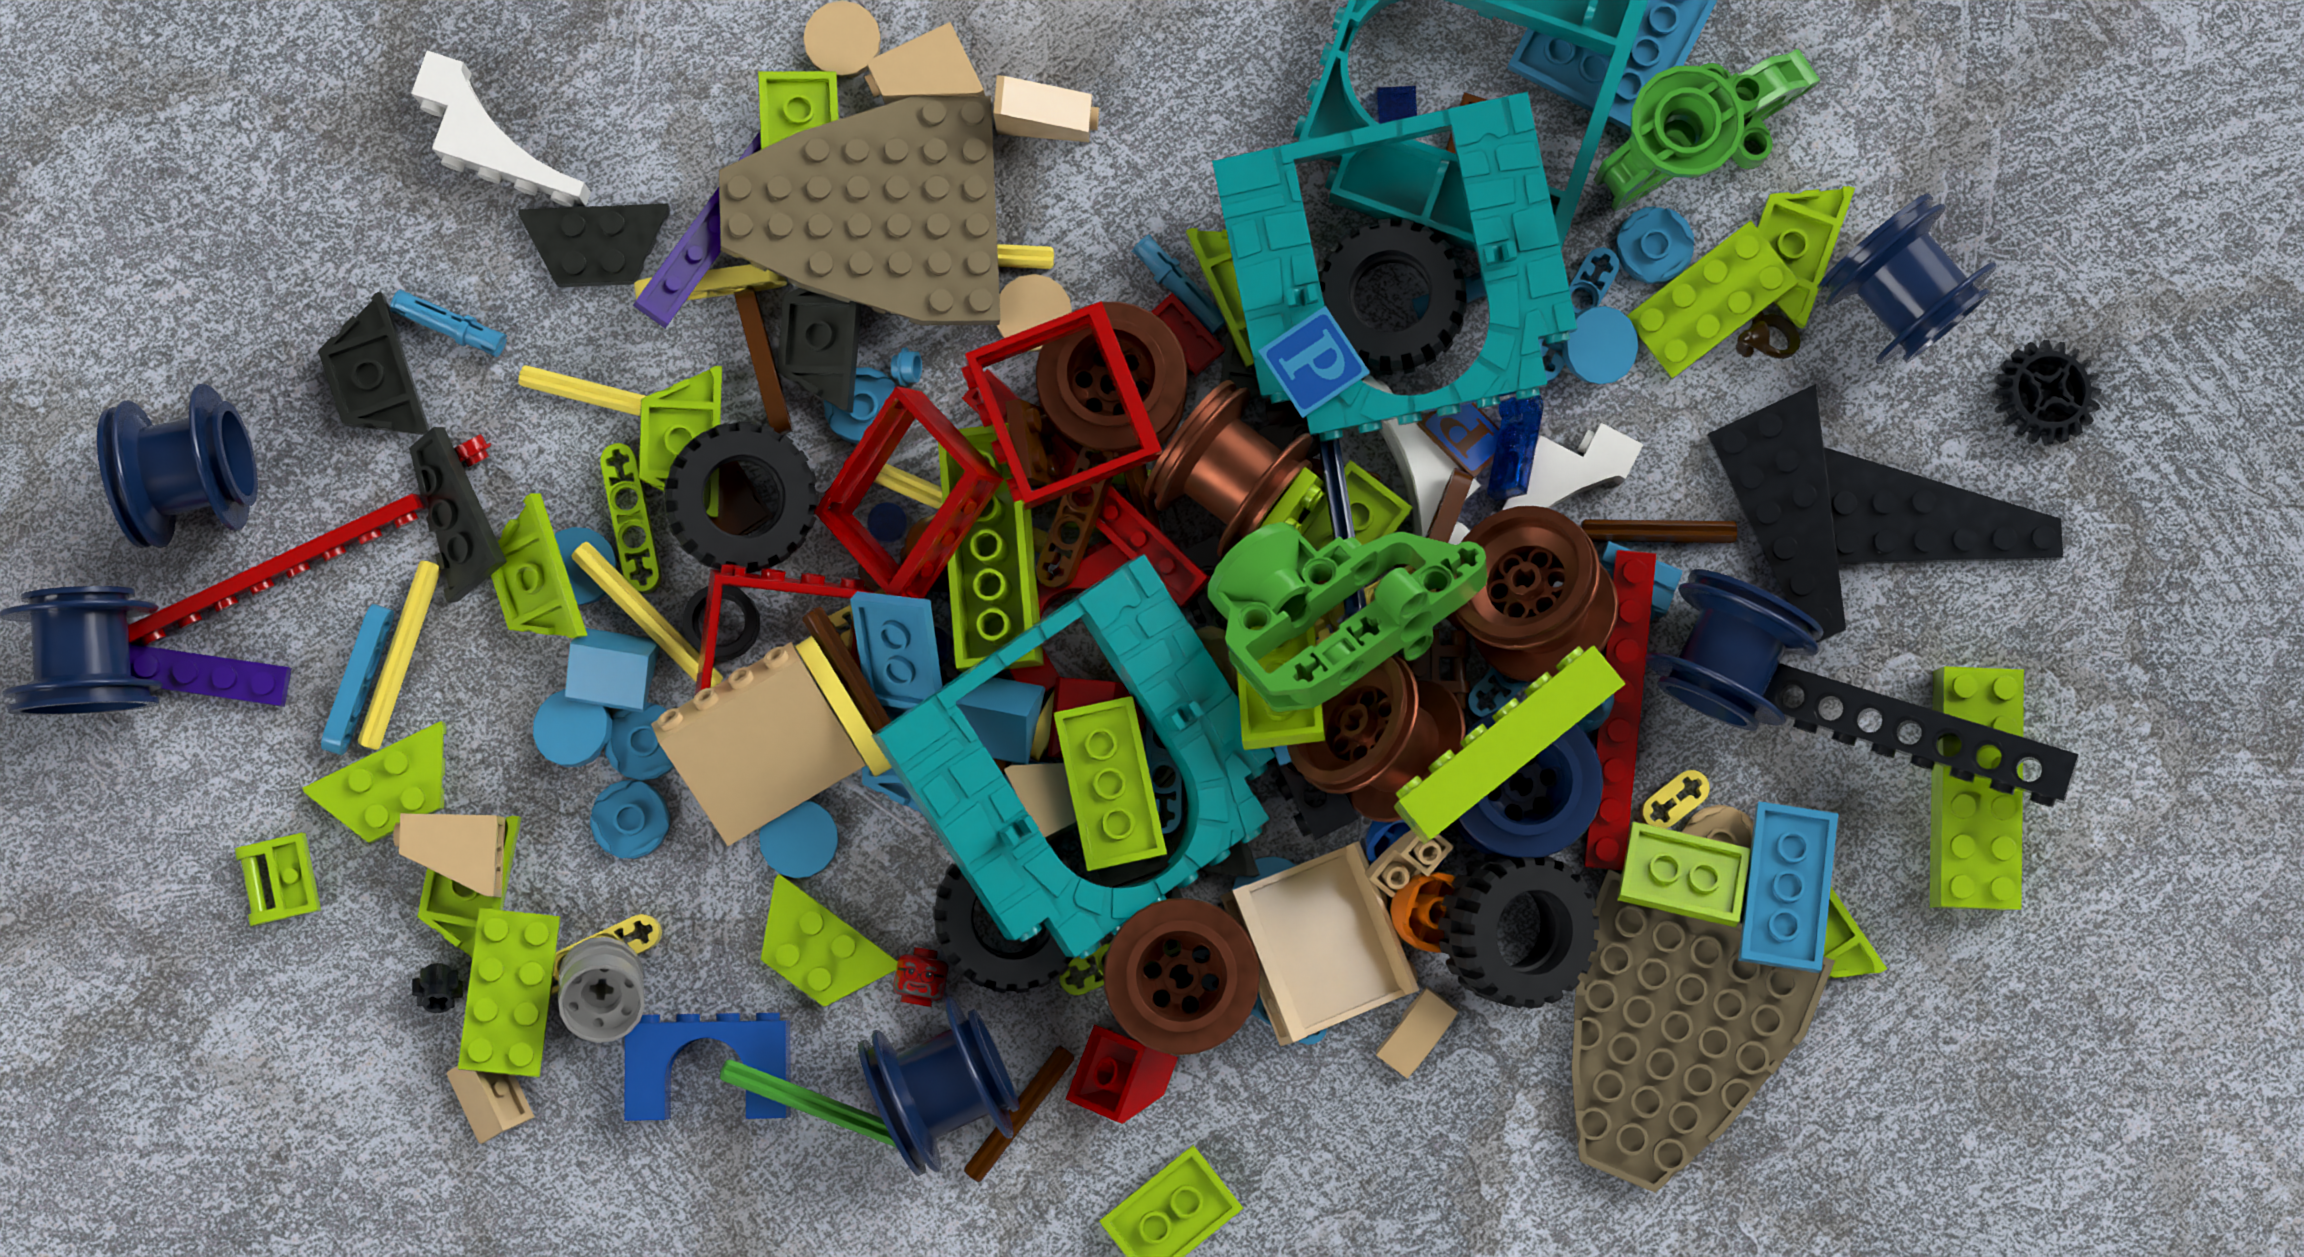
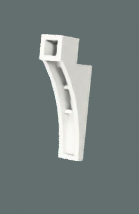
M431 51L426 52L411 94L421 104V110L442 117L445 112L432 150L442 159V165L463 172L464 167L478 171L477 176L497 184L500 183L501 179L515 183V189L529 195L536 196L537 191L549 194L553 202L566 207H573L574 203L583 206L587 205L591 191L584 182L564 175L536 160L517 146L495 125L471 86L469 80L472 73L464 62Z
M1370 374L1363 380V382L1376 389L1393 394L1384 382L1376 381ZM1397 419L1382 422L1383 429L1379 430V432L1385 439L1397 462L1406 487L1409 505L1414 508L1411 511L1413 534L1426 537L1447 481L1454 468H1460L1416 424L1417 422L1399 425ZM1477 477L1472 481L1464 504L1481 486L1476 481ZM1456 522L1449 543L1454 545L1461 543L1463 538L1470 532L1468 528L1462 523Z
M1603 423L1597 427L1595 432L1587 430L1577 449L1584 453L1583 456L1540 436L1535 445L1528 442L1517 463L1524 467L1518 479L1510 476L1500 495V498L1506 500L1502 510L1517 506H1539L1551 509L1570 497L1610 482L1621 485L1629 474L1643 444Z

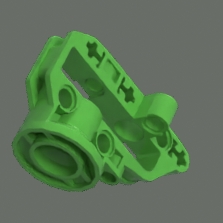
M1795 49L1788 54L1771 56L1743 73H1735L1732 76L1728 70H1725L1716 63H1707L1701 67L1675 66L1659 72L1639 91L1631 110V136L1629 140L1602 162L1593 180L1597 186L1606 183L1615 197L1611 207L1616 212L1643 198L1674 177L1698 178L1718 170L1731 157L1739 167L1755 169L1766 160L1773 147L1770 132L1763 121L1806 94L1821 80L1800 49ZM1744 142H1756L1761 148V154L1753 155L1748 153L1744 147Z
M1278 522L1265 525L1250 533L1229 550L1216 566L1209 581L1208 598L1228 621L1225 640L1227 647L1230 649V663L1271 709L1276 712L1309 709L1336 696L1396 652H1399L1407 661L1415 660L1424 654L1433 642V626L1467 603L1486 585L1488 580L1486 555L1484 549L1474 542H1461L1454 545L1406 532L1390 533L1364 545L1354 537L1343 540L1339 536L1317 552L1293 525ZM1404 563L1416 569L1411 575L1402 567L1390 571L1379 582L1377 589H1374L1375 600L1341 623L1338 626V631L1315 647L1310 645L1272 673H1267L1257 662L1285 641L1305 633L1314 625L1319 617L1392 566ZM1323 580L1328 581L1324 584H1315L1316 582ZM1432 589H1443L1440 592H1430ZM1254 626H1264L1259 630H1251Z

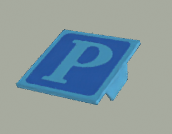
M1326 306L1258 350L1302 418L1370 374Z

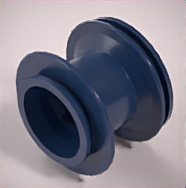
M1929 193L1918 197L1875 229L1841 259L1817 286L1822 293L1828 290L1831 291L1825 302L1828 306L1835 305L1850 295L1858 294L1892 333L1895 339L1876 358L1877 364L1888 361L1902 350L1906 352L1902 358L1906 363L1915 359L1957 326L1991 294L1988 288L1979 290L1978 287L1995 271L1997 267L1995 262L1985 265L1967 278L1930 236L1929 231L1932 225L1943 214L1946 206L1944 204H1937L1930 208L1929 205L1933 197Z
M202 383L193 389L189 401V417L153 425L142 408L130 400L122 401L117 407L107 408L101 413L97 427V453L100 473L115 519L122 532L133 545L139 548L150 546L157 548L167 547L175 532L176 514L206 507H212L219 520L228 529L236 532L244 528L249 517L250 506L256 502L258 493V476L254 452L248 432L238 411L230 402L223 401L212 387Z
M1704 569L1691 570L1688 576L1689 582L1680 584L1678 591L1680 596L1700 613L1679 657L1655 652L1648 653L1644 657L1646 664L1660 675L1657 682L1658 687L1682 704L1717 721L1740 729L1755 731L1759 723L1774 726L1783 725L1786 722L1784 714L1771 702L1763 698L1784 652L1803 656H1813L1819 652V646L1816 641L1823 635L1822 627L1797 607L1761 588L1718 572Z
M120 586L58 587L22 593L21 601L28 604L3 609L0 611V618L8 621L31 622L34 680L26 685L7 688L2 692L4 697L14 698L16 703L7 706V713L19 715L89 714L143 709L159 705V698L151 696V691L159 690L163 684L157 680L138 679L131 676L128 618L155 613L159 606L147 601L128 600L135 597V590Z
M1498 710L1479 719L1466 731V736L1482 723L1487 729L1492 727L1496 723L1492 716ZM1575 724L1537 754L1532 765L1522 766L1497 787L1499 798L1496 801L1489 800L1488 795H1486L1456 819L1452 825L1456 832L1470 846L1484 855L1496 852L1507 857L1521 859V857L1542 858L1560 852L1572 845L1586 832L1594 820L1601 803L1603 777L1596 749L1588 736ZM1543 770H1550L1554 773L1555 782L1552 786H1546L1541 783L1540 773ZM1518 775L1520 781H1527L1528 792L1525 796H1520L1517 790H1510L1509 781L1512 776ZM1536 798H1543L1548 803V810L1545 814H1538L1534 811L1533 801ZM1514 805L1519 809L1520 817L1517 821L1506 816L1505 809L1507 806Z
M950 996L945 997L944 1006L951 1029L899 1053L895 1051L890 1041L880 1030H874L872 1033L873 1045L866 1039L858 1042L860 1062L877 1108L901 1156L916 1176L926 1173L925 1164L936 1173L941 1170L942 1163L937 1146V1138L990 1114L1003 1136L1010 1139L1013 1137V1126L1007 1107L1012 1112L1020 1109L1009 1073L981 1016L975 1009L968 1011L969 1019H967L957 1002Z

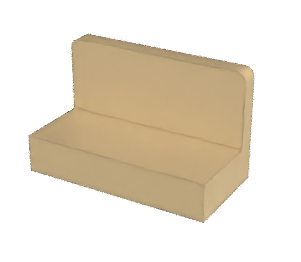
M458 1065L447 1072L448 1079L480 1144L535 1117L515 1075L458 1070Z

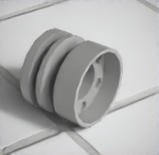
M609 937L589 938L575 945L563 958L559 970L558 1002L560 1017L568 1030L581 1039L596 1043L609 1042L629 1034L640 1022L645 1008L642 962L635 950L623 941ZM604 978V983L599 984L598 980Z

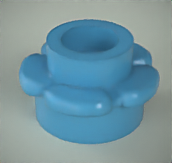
M903 347L898 355H894L891 360L892 376L897 378L901 385L908 386L909 383H918L922 375L920 353L918 351H909L907 347Z

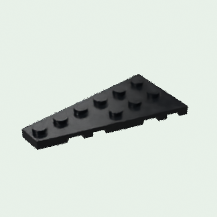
M1816 384L1714 430L1708 433L1707 437L1786 601L1809 615L1822 627L1823 635L1816 641L1818 644L1846 631L1817 389Z
M1824 447L1838 564L2059 560L2063 558L2061 518Z

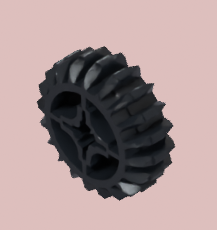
M2043 340L2039 348L2033 342H2030L2024 346V352L2016 349L2011 353L2012 361L2005 360L2001 363L2000 367L2004 373L1996 375L1994 382L2003 388L1993 391L1992 397L2003 399V403L1995 407L1996 413L2006 411L2009 416L2002 422L2003 426L2007 427L2013 423L2018 426L2014 431V437L2019 438L2027 431L2029 444H2035L2040 436L2044 446L2052 445L2055 438L2060 444H2064L2069 441L2070 435L2077 437L2083 433L2082 425L2089 426L2092 424L2094 419L2090 412L2099 410L2100 404L2091 398L2099 396L2102 389L2091 386V383L2099 378V374H2087L2085 370L2091 365V360L2086 359L2081 363L2076 360L2080 353L2079 349L2075 348L2066 354L2065 342H2059L2054 349L2049 340ZM2035 364H2045L2055 367L2056 370L2049 376H2044L2038 372L2032 374L2026 367ZM2067 378L2070 380L2073 386L2075 400L2074 397L2067 392ZM2054 381L2049 388L2052 393L2048 395L2053 397L2040 404L2044 398L2041 393L2045 391L2041 389ZM2019 389L2024 391L2028 397L2026 409L2021 402ZM2045 410L2053 411L2056 414L2061 412L2068 417L2061 422H2045L2037 419L2039 414Z

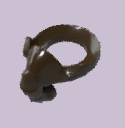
M1760 312L1752 320L1751 327L1738 336L1735 349L1744 358H1750L1755 348L1769 357L1786 359L1792 357L1798 351L1801 341L1798 331L1787 319L1775 314L1764 315L1763 312ZM1768 326L1779 329L1785 335L1788 342L1787 349L1780 350L1770 345Z

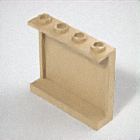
M792 642L783 647L771 649L764 658L748 667L737 669L728 679L712 688L701 690L689 702L677 709L673 708L665 711L658 720L651 723L658 743L727 846L866 766L857 748L800 659Z
M1359 841L1220 896L1226 912L1242 926L1255 948L1260 976L1258 992L1280 1047L1299 1041L1308 1035L1395 999L1419 991L1416 983L1418 981L1417 971L1413 963L1407 960L1401 946L1403 940L1392 924L1386 909L1388 901L1385 892L1363 874L1370 867L1366 850L1361 847Z

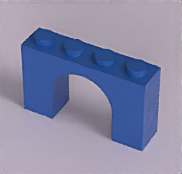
M780 1012L756 1013V1021H740V1013H716L715 1022H700V1014H676V1022H660V1014L642 1015L640 1022L629 1034L625 1035L624 1121L671 1119V1072L673 1064L679 1053L686 1046L703 1038L716 1039L726 1043L735 1050L744 1065L791 1083L790 1020H780ZM746 1090V1119L791 1117V1107Z

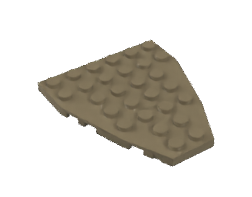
M911 96L795 133L719 170L720 245L722 252L735 258H744L750 261L752 266L765 272L768 269L789 279V283L799 288L847 303L854 301L873 307V311L882 314L889 312L908 318L909 322L917 325L1000 324L991 96Z
M1608 869L1595 900L1596 908L1592 909L1593 915L1599 916L1600 929L1594 930V940H1599L1597 951H1591L1588 961L1592 962V965L1587 974H1579L1577 978L1580 983L1575 988L1571 1077L1578 1157L1582 1163L1656 1193L1672 1176L1687 1166L1697 1154L1725 1132L1753 1099L1760 1087L1781 1066L1780 1064L1793 1048L1803 1040L1835 961L1823 956L1822 971L1820 973L1738 961L1742 923L1739 922L1735 928L1619 901L1617 899L1622 874Z

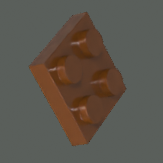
M1022 399L1005 402L1010 438L1029 485L1042 488L1057 482V476L1060 475L1061 468L1059 458L1053 452L1051 437L1055 435V426L1048 419L1043 408Z

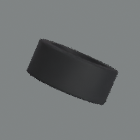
M723 585L722 599L735 602L741 608L745 619L742 634L734 642L727 645H716L715 660H732L745 654L755 644L760 631V614L754 601L740 588ZM708 586L698 590L689 599L683 613L684 633L689 643L699 652L702 641V634L699 629V616L702 609L706 606Z

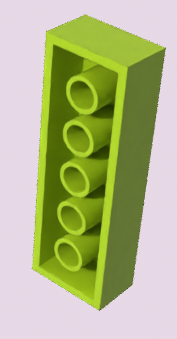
M1005 423L1006 428H1007L1008 433H1009V425H1008V423ZM992 426L958 429L1004 478L947 563L956 669L963 673L1040 621L1031 508L1025 510L1021 500L1014 502L1011 497L1006 480L1012 478L1006 463L999 465L990 443L997 440ZM938 442L942 502L944 503L965 470ZM1042 643L1003 670L1043 666Z
M1594 645L1585 652L1578 646L1555 666L1559 671L1557 675L1552 678L1548 672L1543 674L1523 691L1528 697L1527 699L1519 703L1516 698H1513L1492 716L1496 722L1492 727L1487 729L1482 723L1459 742L1463 746V750L1455 755L1450 749L1428 767L1432 773L1428 778L1422 781L1417 775L1398 790L1396 795L1400 800L1393 807L1423 845L1433 839L1625 685L1624 681Z
M1943 666L1933 671L1932 710L2023 737L2024 669ZM1945 736L1938 744L1939 753L1946 757L1956 755L1961 749V740L1956 736ZM1985 748L1978 755V764L1985 769H1993L2001 762V753L1995 748ZM2023 762L2019 765L2018 771H2017V772H2018V776H2019L2022 780H2023ZM1935 764L1933 771L1931 770L1929 908L1996 911L2022 910L2023 791L2015 789L2013 795L1998 792L1989 788L1991 781L1975 776L1973 783L1949 776L1950 768Z

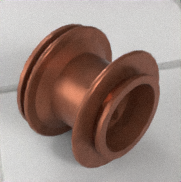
M1119 301L1102 302L1125 360L1133 358L1139 363L1138 368L1132 371L1131 375L1136 386L1144 385L1148 388V392L1141 399L1159 444L1162 446L1176 430L1183 416L1187 399V365L1183 349L1175 334L1166 323L1152 312L1134 304ZM1089 327L1042 345L1036 364V389L1040 407L1043 408L1046 416L1055 426V431L1078 453H1080L1083 446L1101 450L1099 454L1093 453L1090 460L1106 463L1107 457L1102 455L1103 451H1117L1119 458L1140 448L1126 413L1120 415L1113 414L1116 408L1122 406L1118 394L1115 391H1111L1107 395L1101 389L1105 382L1113 384L1107 367H1100L1094 362L1095 357L1101 354L1092 329ZM1079 376H1089L1092 378V384L1088 388H1081L1076 384ZM1096 401L1102 405L1101 412H1094L1086 406L1088 403Z
M1226 380L1213 389L1188 416L1157 460L1144 488V495L1150 500L1156 498L1155 507L1158 511L1170 508L1184 494H1187L1226 523L1228 526L1217 547V554L1220 557H1224L1244 537L1260 528L1304 467L1310 471L1312 469V463L1307 459L1304 460L1311 446V435L1309 433L1300 435L1281 451L1240 420L1248 405L1250 391L1247 387L1236 390V385L1231 380Z
M1517 506L1499 511L1485 518L1463 538L1461 542H1474L1484 549L1488 580L1486 585L1475 596L1455 610V614L1464 628L1473 635L1480 654L1499 673L1526 682H1535L1546 672L1553 678L1559 673L1555 666L1578 646L1584 652L1593 645L1599 652L1604 649L1613 634L1618 617L1619 602L1617 590L1610 574L1599 562L1592 540L1580 526L1564 514L1550 508ZM1556 582L1563 583L1559 587H1553ZM1547 605H1552L1549 609L1541 613L1544 607H1546ZM1524 611L1521 617L1514 618L1515 613Z
M1393 654L1339 694L1322 703L1325 741L1287 745L1291 761L1297 770L1317 789L1328 793H1346L1354 809L1364 817L1377 822H1394L1403 820L1393 807L1400 800L1396 795L1398 790L1417 775L1422 781L1432 774L1428 767L1448 750L1451 749L1456 755L1464 749L1459 742L1466 736L1465 718L1459 701L1451 691L1435 682L1415 680L1414 674L1406 662Z
M1173 898L1155 902L1132 915L1123 923L1113 937L1106 954L1103 971L1105 994L1117 1022L1131 1037L1142 1045L1158 1052L1173 1055L1197 1054L1211 1050L1231 1038L1250 1016L1257 999L1260 983L1259 962L1255 948L1242 926L1221 908L1202 900L1190 898ZM1174 939L1180 943L1181 952L1178 956L1169 957L1164 953L1163 947L1166 941ZM1200 945L1208 948L1210 952V958L1202 964L1195 962L1192 957V951ZM1155 961L1160 964L1162 972L1158 978L1149 979L1145 976L1144 967L1148 962ZM1180 964L1188 966L1187 973L1193 975L1191 984L1182 989L1175 987L1176 981L1169 978L1172 968ZM1206 974H1214L1218 977V988L1212 992L1204 990L1201 985V980ZM1163 989L1170 994L1171 1000L1166 1007H1158L1154 1004L1153 995L1157 990ZM1192 995L1198 999L1199 1009L1189 1014L1182 1009L1181 1003L1186 996Z

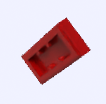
M1173 293L1151 311L1164 321L1175 334L1183 349L1187 368L1195 377L1199 376L1225 352V348Z

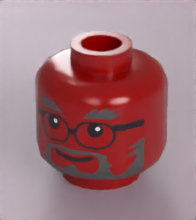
M914 947L913 955L904 954L899 957L893 990L898 995H901L900 1002L932 1007L933 1001H939L943 998L949 966L945 961L937 959L938 951Z

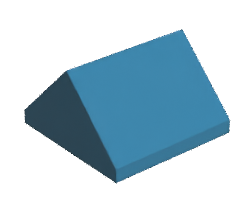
M585 628L588 636L574 638L570 643L565 700L644 713L660 646L652 638Z
M991 677L956 701V705L992 759L1028 765L1044 697V686Z

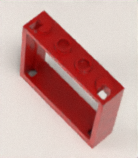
M1102 301L965 353L967 366L961 368L963 377L969 390L976 388L982 401V403L976 405L979 417L984 428L992 426L997 439L990 442L999 465L1007 464L1012 478L1006 480L1007 487L1013 501L1021 500L1025 510L1146 464L1161 456V446ZM1091 327L1140 449L1032 491L983 368Z
M896 386L888 399L886 398L883 407L871 425L865 430L862 439L852 454L844 462L843 468L832 485L825 491L826 494L820 501L819 506L816 507L814 513L887 595L923 599L1004 478L922 391ZM916 418L965 472L900 567L857 520L853 512Z
M722 564L721 570L710 569L695 695L701 690L711 687L723 585L851 599L857 591L875 592L868 586H864V580L857 578L841 577L840 583L825 582L824 575L801 573V579L786 578L785 571L763 568L761 575L745 573L746 567L732 564ZM852 615L848 650L861 670Z

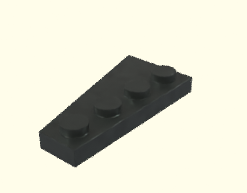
M433 427L409 447L420 495L427 497L429 512L426 517L429 532H435L440 553L435 554L439 570L445 571L448 587L443 589L446 602H458L507 561L445 427Z

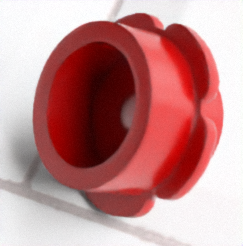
M479 434L456 446L454 449L460 462L465 460L467 466L470 467L489 457L486 449L491 447V443L487 444L482 434Z

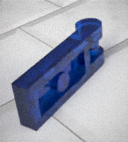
M1541 395L1523 400L1511 397L1503 399L1501 404H1499V414L1502 420L1487 489V495L1495 501L1527 494L1544 409Z

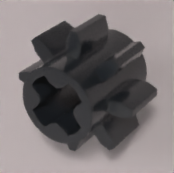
M442 963L430 964L420 969V978L412 979V995L417 996L418 1007L423 1006L426 1011L431 1013H443L455 1007V998L463 997V981L458 980L457 969L452 970L451 967Z

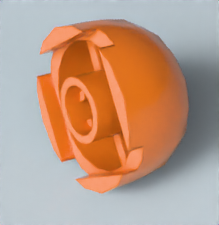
M1434 871L1427 877L1421 872L1411 877L1403 888L1397 889L1391 901L1390 914L1392 924L1402 940L1419 950L1441 953L1439 939L1444 938V930L1438 929L1439 917L1445 916L1446 907L1442 906L1445 894L1452 895L1455 888L1451 886V883L1456 877L1451 874Z

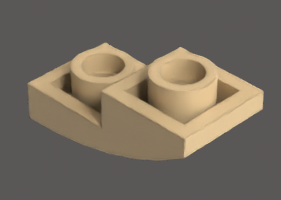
M1410 830L1385 850L1363 874L1393 898L1397 889L1403 888L1414 875L1422 872L1428 877L1454 846L1440 834L1423 845L1415 833Z
M1426 986L1403 1012L1401 1022L1377 1048L1376 1056L1408 1079L1445 1033L1458 1014V1009L1430 987Z

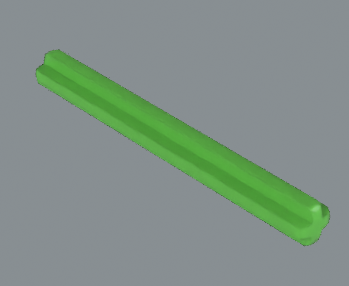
M726 1060L722 1066L719 1076L722 1081L896 1147L881 1117L734 1060Z

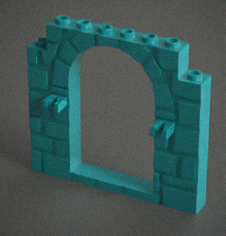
M1349 0L1346 8L1339 6L1332 25V29L1338 30L1333 44L1326 42L1319 61V65L1325 66L1320 80L1313 78L1306 97V101L1312 102L1307 116L1300 114L1294 130L1293 137L1299 138L1298 142L1379 124L1365 111L1355 96L1349 78L1348 55L1352 43L1362 26L1388 5L1403 0ZM1444 0L1479 11L1478 16L1490 20L1495 16L1498 19L1530 28L1533 31L1556 37L1611 57L1565 190L1562 191L1548 186L1560 248L1562 250L1649 0ZM1411 139L1323 159L1340 165L1339 168L1332 165L1324 187L1331 190L1329 196L1330 203L1377 219L1390 218L1392 224H1401L1402 219L1414 221L1416 228L1422 229L1426 226L1435 231V236L1439 240L1444 239L1448 243L1476 252L1456 154Z
M1528 91L1212 161L1261 397L1263 399L1270 397L1271 404L1289 401L1290 398L1258 350L1324 307L1295 165L1448 131L1452 133L1488 306V331L1483 348L1477 359L1462 376L1451 384L1430 393L1396 395L1376 389L1359 380L1306 416L1311 437L1319 436L1320 442L1343 438L1342 430L1356 427L1359 429V434L1383 429L1382 422L1394 419L1398 420L1399 425L1411 424L1422 421V413L1436 410L1438 417L1453 415L1462 412L1460 405L1476 402L1477 409L1501 404L1500 397L1516 394L1517 400L1540 396L1539 388L1547 386L1539 340L1545 338L1546 345L1570 340L1569 333L1576 332L1577 323Z
M1145 554L1133 557L871 735L1004 937L1009 940L1019 938L1021 942L1026 941L1042 929L1039 923L1043 921L1065 956L1077 957L1079 955L1081 959H1084L1093 954L1102 946L1099 940L1108 933L1112 932L1115 936L1123 923L1132 915L1152 903L1166 900L1164 894L1175 886L1178 889H1182L1191 884L1199 877L1196 872L1207 863L1210 866H1214L1226 859L1231 854L1228 849L1238 841L1244 844L1257 837L1263 831L1260 826L1270 819L1255 795L1251 792L1244 778L1246 777L1248 781H1251L1263 774L1268 769L1265 763L1274 758L1275 754L1270 747L1244 750L1238 697L1232 691L1206 648H1204L1203 643L1185 619ZM1079 617L1174 760L1183 778L1187 793V822L1176 851L1167 861L1169 866L1148 881L1137 882L1123 887L1109 888L1093 884L1077 876L1060 861L956 705L957 700Z

